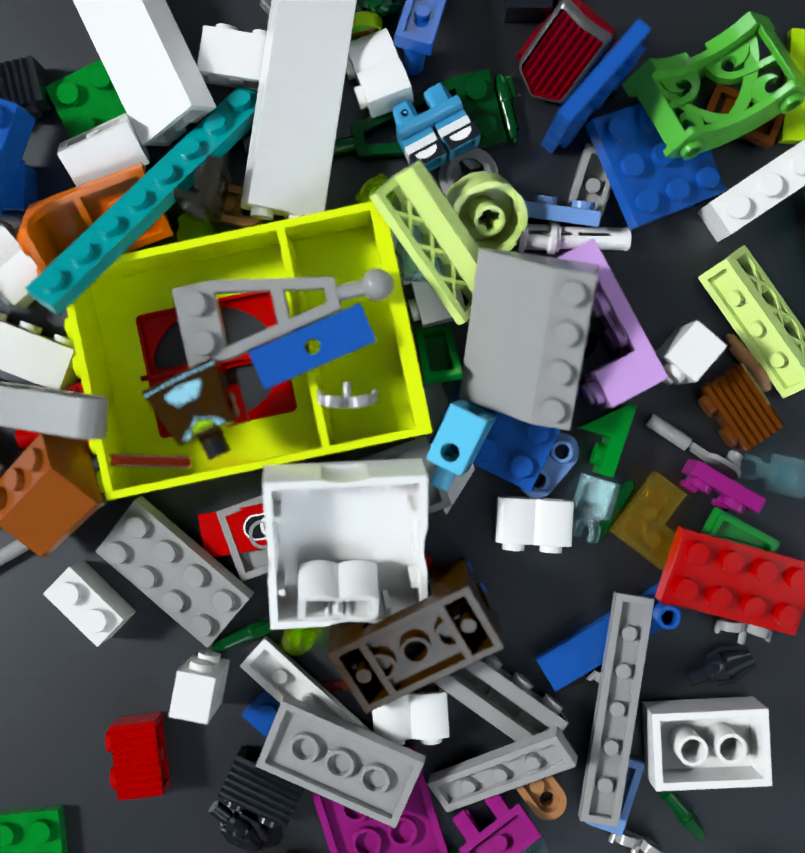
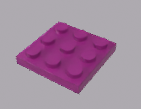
M415 745L407 747L417 752ZM423 768L396 828L311 791L330 853H449Z

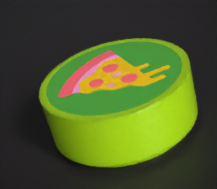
M369 11L355 12L351 41L382 30V17Z

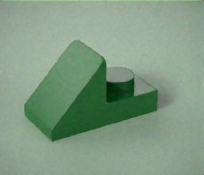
M622 404L576 427L603 437L602 443L597 442L590 457V463L594 464L592 472L610 478L614 477L637 408L636 405Z

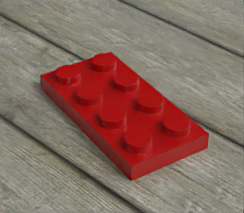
M678 526L655 598L663 603L796 636L805 610V560Z

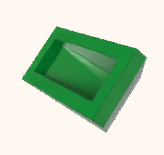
M451 325L414 329L422 385L428 386L462 380L463 372Z

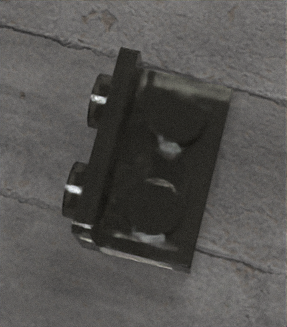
M207 154L205 166H198L194 180V188L199 189L198 194L174 188L173 197L181 206V209L188 212V218L204 223H210L211 218L221 220L232 179L224 159Z

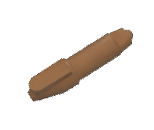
M727 333L725 340L730 346L728 348L739 363L745 365L763 393L770 391L772 383L763 366L756 361L740 339L734 334Z

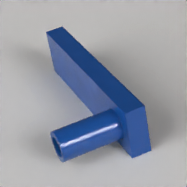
M448 0L405 1L395 32L393 46L404 49L402 64L407 75L417 76L422 73L425 55L431 56Z
M659 583L639 594L655 599L649 636L662 628L668 630L676 628L683 616L678 606L660 602L655 598ZM610 612L535 656L536 661L555 692L602 665Z

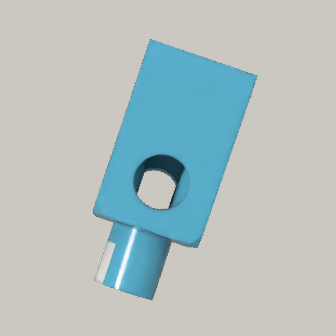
M464 399L451 403L426 459L435 464L428 482L447 491L455 475L462 476L468 472L497 415ZM451 444L458 447L459 456L453 453Z

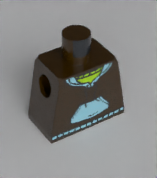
M211 357L141 391L177 444L188 446L200 441L209 461L231 451L222 429L238 422L223 365L216 358Z

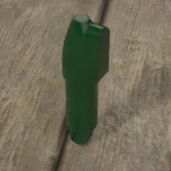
M498 74L495 78V94L507 139L515 144L518 140L517 131L519 126L513 104L516 98L511 74Z
M629 479L623 483L611 497L609 505L593 530L592 535L595 541L602 540L609 533L623 509H626L635 489V482Z
M270 619L256 621L245 628L221 637L213 642L211 649L216 652L227 651L251 640L255 641L274 631L271 630Z
M658 791L661 798L678 817L680 823L697 840L704 841L706 834L702 823L676 791Z

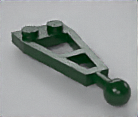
M489 68L455 76L441 82L450 94H458L464 111L470 121H474L480 131V143L476 148L485 150L506 144L507 136ZM425 91L413 96L414 103L412 104L416 111L428 106L424 99ZM393 111L375 118L368 117L350 126L352 136L335 140L333 156L356 150L358 159L405 157L399 143L366 144L364 135L395 121Z

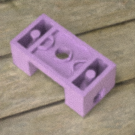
M593 238L559 256L558 259L599 265L591 315L595 319L600 318L606 329L603 331V337L608 347L612 351L617 350L620 355L581 376L585 383L581 385V390L591 406L596 404L598 409L613 408L667 379L668 376L595 239Z

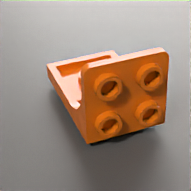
M142 162L28 204L19 227L17 240L23 253L26 256L31 255L38 267L36 269L37 276L147 173ZM166 212L124 253L173 236L174 229Z

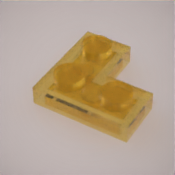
M652 472L609 531L663 572L675 536V532L668 528L665 523L687 494L658 472Z

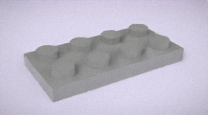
M142 495L133 501L96 550L97 554L207 648L254 594L249 587Z
M285 695L258 758L256 767L396 828L424 765L426 756Z

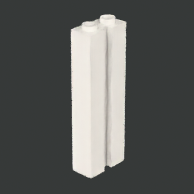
M73 0L142 146H169L187 131L185 127L188 124L199 122L216 108L166 0Z
M357 0L271 1L240 206L241 209L250 210V216L254 218L273 220L274 214L291 219L325 211Z

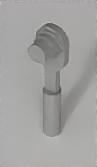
M652 413L647 419L645 426L660 436H663L684 451L687 449L704 460L706 465L732 480L739 479L741 475L740 463L743 459L742 454L730 450L724 458L720 455L709 453L692 442L693 438L670 425L656 414Z

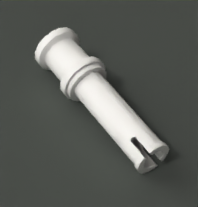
M550 220L548 224H527L525 231H522L516 241L515 250L517 253H523L524 250H545L548 254H555L559 252V249H574L594 238L600 250L628 251L631 246L632 234L629 227L560 226L559 222Z

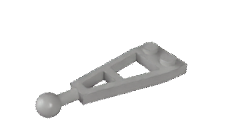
M375 268L369 270L362 280L337 285L334 277L209 280L172 289L189 368L211 357L216 358L218 362L233 360L249 351L342 311L341 301L367 296L374 301L384 300L392 293L394 282L387 271ZM325 291L327 303L291 318L286 292ZM271 292L278 324L229 346L217 294Z

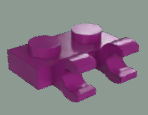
M688 459L681 470V473L687 475L685 480L682 479L679 485L692 493L698 490L707 495L711 491L718 493L720 496L713 498L711 504L724 512L731 509L739 514H743L745 510L759 513L766 502L765 498L699 460Z
M502 793L484 799L497 820L483 831L480 830L478 823L469 810H463L452 818L456 827L467 841L466 844L459 848L460 853H522L543 837L522 804L518 803L513 808H510Z

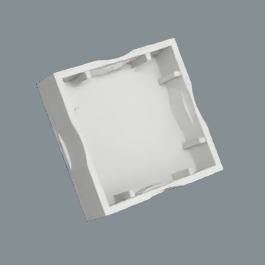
M422 458L264 465L263 499L265 535L268 542V590L271 630L324 627L336 623L349 622L339 618L326 622H309L298 619V564L305 561L327 560L338 564L357 559L377 564L379 586L378 618L364 622L376 623L428 597V570L424 559V541L428 529V475Z

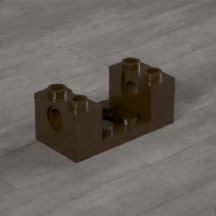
M464 557L430 573L432 596L373 624L349 621L330 625L327 655L365 713L371 712L504 648L498 615ZM420 641L426 645V648L422 652L412 653L406 650L405 646L409 642Z

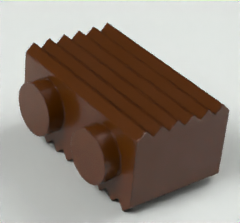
M743 363L731 365L696 389L701 395L698 399L700 407L709 417L714 416L722 427L719 430V434L731 449L735 447L740 451H749L785 427V424Z

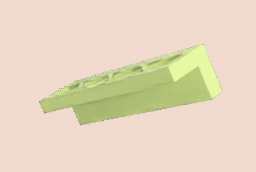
M419 160L396 173L369 198L457 325H461L470 318L479 247L422 161ZM392 190L401 201V212L395 210L386 197ZM412 225L418 226L423 233V244L417 243L413 237ZM434 257L440 258L444 264L445 276L439 275L435 269ZM456 288L461 289L469 301L464 309L456 299Z
M744 244L724 260L701 274L698 279L750 353L763 366L770 381L784 399L805 389V329Z

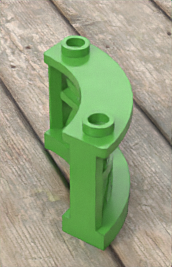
M748 11L731 27L706 42V51L691 58L687 52L666 58H648L622 84L629 97H638L667 146L663 150L666 158L682 157L683 160H689L699 153L714 149L749 133L780 113L787 114L794 111L804 102L805 77L775 33V27L768 16ZM763 40L772 55L759 61L758 42ZM730 62L734 64L732 72H726L722 69V67ZM779 65L789 82L774 93H768L765 88L775 84L778 76L775 74H765L758 78V75ZM707 76L713 82L721 85H733L742 82L739 96L729 114L709 112L692 105L699 92L700 79ZM686 86L690 92L682 97L684 89L680 88ZM675 113H680V114H681L680 117H679V120H678L677 116L675 115Z

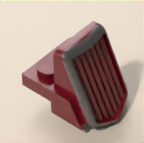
M561 0L554 11L534 30L516 56V59L520 61L519 70L530 96L553 103L562 104L567 102L619 40L614 28L581 0Z

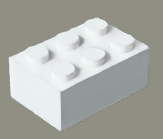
M755 697L642 701L645 775L655 791L772 786L769 709Z

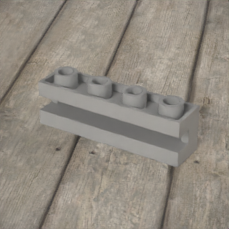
M493 654L433 682L516 742L557 726L563 732L569 724L562 712L564 706L548 694H545L542 698L531 689L534 685L521 674L515 672L511 676L501 668L503 663Z

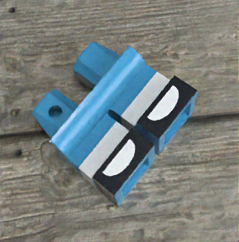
M438 83L424 92V99L430 108L429 110L418 115L410 100L404 101L392 108L397 140L409 165L421 160L428 172L444 165L446 157L451 161L478 147L481 133L474 121L471 122L464 111L458 94L452 97L442 83Z

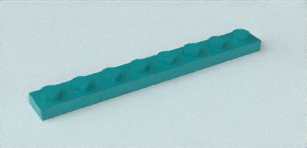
M239 85L25 288L30 296L59 316L252 129L257 93Z

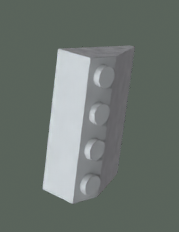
M480 247L459 398L530 424L570 431L599 265Z

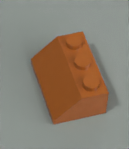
M40 433L0 478V527L40 557H48L104 503L86 439Z

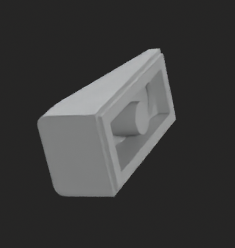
M585 143L566 206L571 207L572 200L594 202V210L602 211V219L612 187L594 145Z

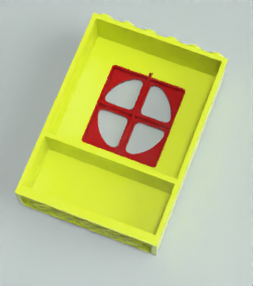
M372 201L122 254L66 308L68 318H65L64 321L65 330L68 338L74 342L76 356H73L72 359L74 372L77 378L82 381L84 393L108 397L106 438L89 440L90 449L98 458L100 470L97 471L96 477L100 491L105 493L106 501L264 468V465H279L433 433L390 227ZM375 268L387 271L393 279V291L384 300L374 301L367 296L341 301L342 311L359 303L361 304L377 342L274 386L268 396L257 407L248 412L251 422L222 430L231 451L209 461L200 441L188 446L177 444L141 392L189 369L188 364L159 369L155 364V353L161 339L179 321L172 289L209 280L334 277L337 285L362 280L369 270ZM324 290L286 292L291 318L327 303ZM271 292L217 294L220 308H232L246 312L260 320L267 328L278 324ZM312 340L307 345L309 354H316L320 350V342L317 340ZM249 352L233 360L221 362L225 376L230 368L253 364ZM343 382H351L352 397L373 394V390L377 389L378 402L361 408H331L318 404L317 390L322 391L323 395L344 397Z

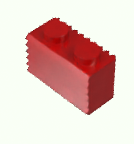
M162 712L118 717L109 726V730H107L105 735L106 750L113 755L112 761L114 763L110 770V785L118 793V801L164 796L171 783Z

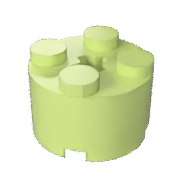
M478 171L467 174L448 188L446 199L479 248L503 251L513 249L522 231L524 232L526 229L528 213L522 196L505 178L497 173ZM489 209L486 212V218L481 220L479 217L483 215V211Z

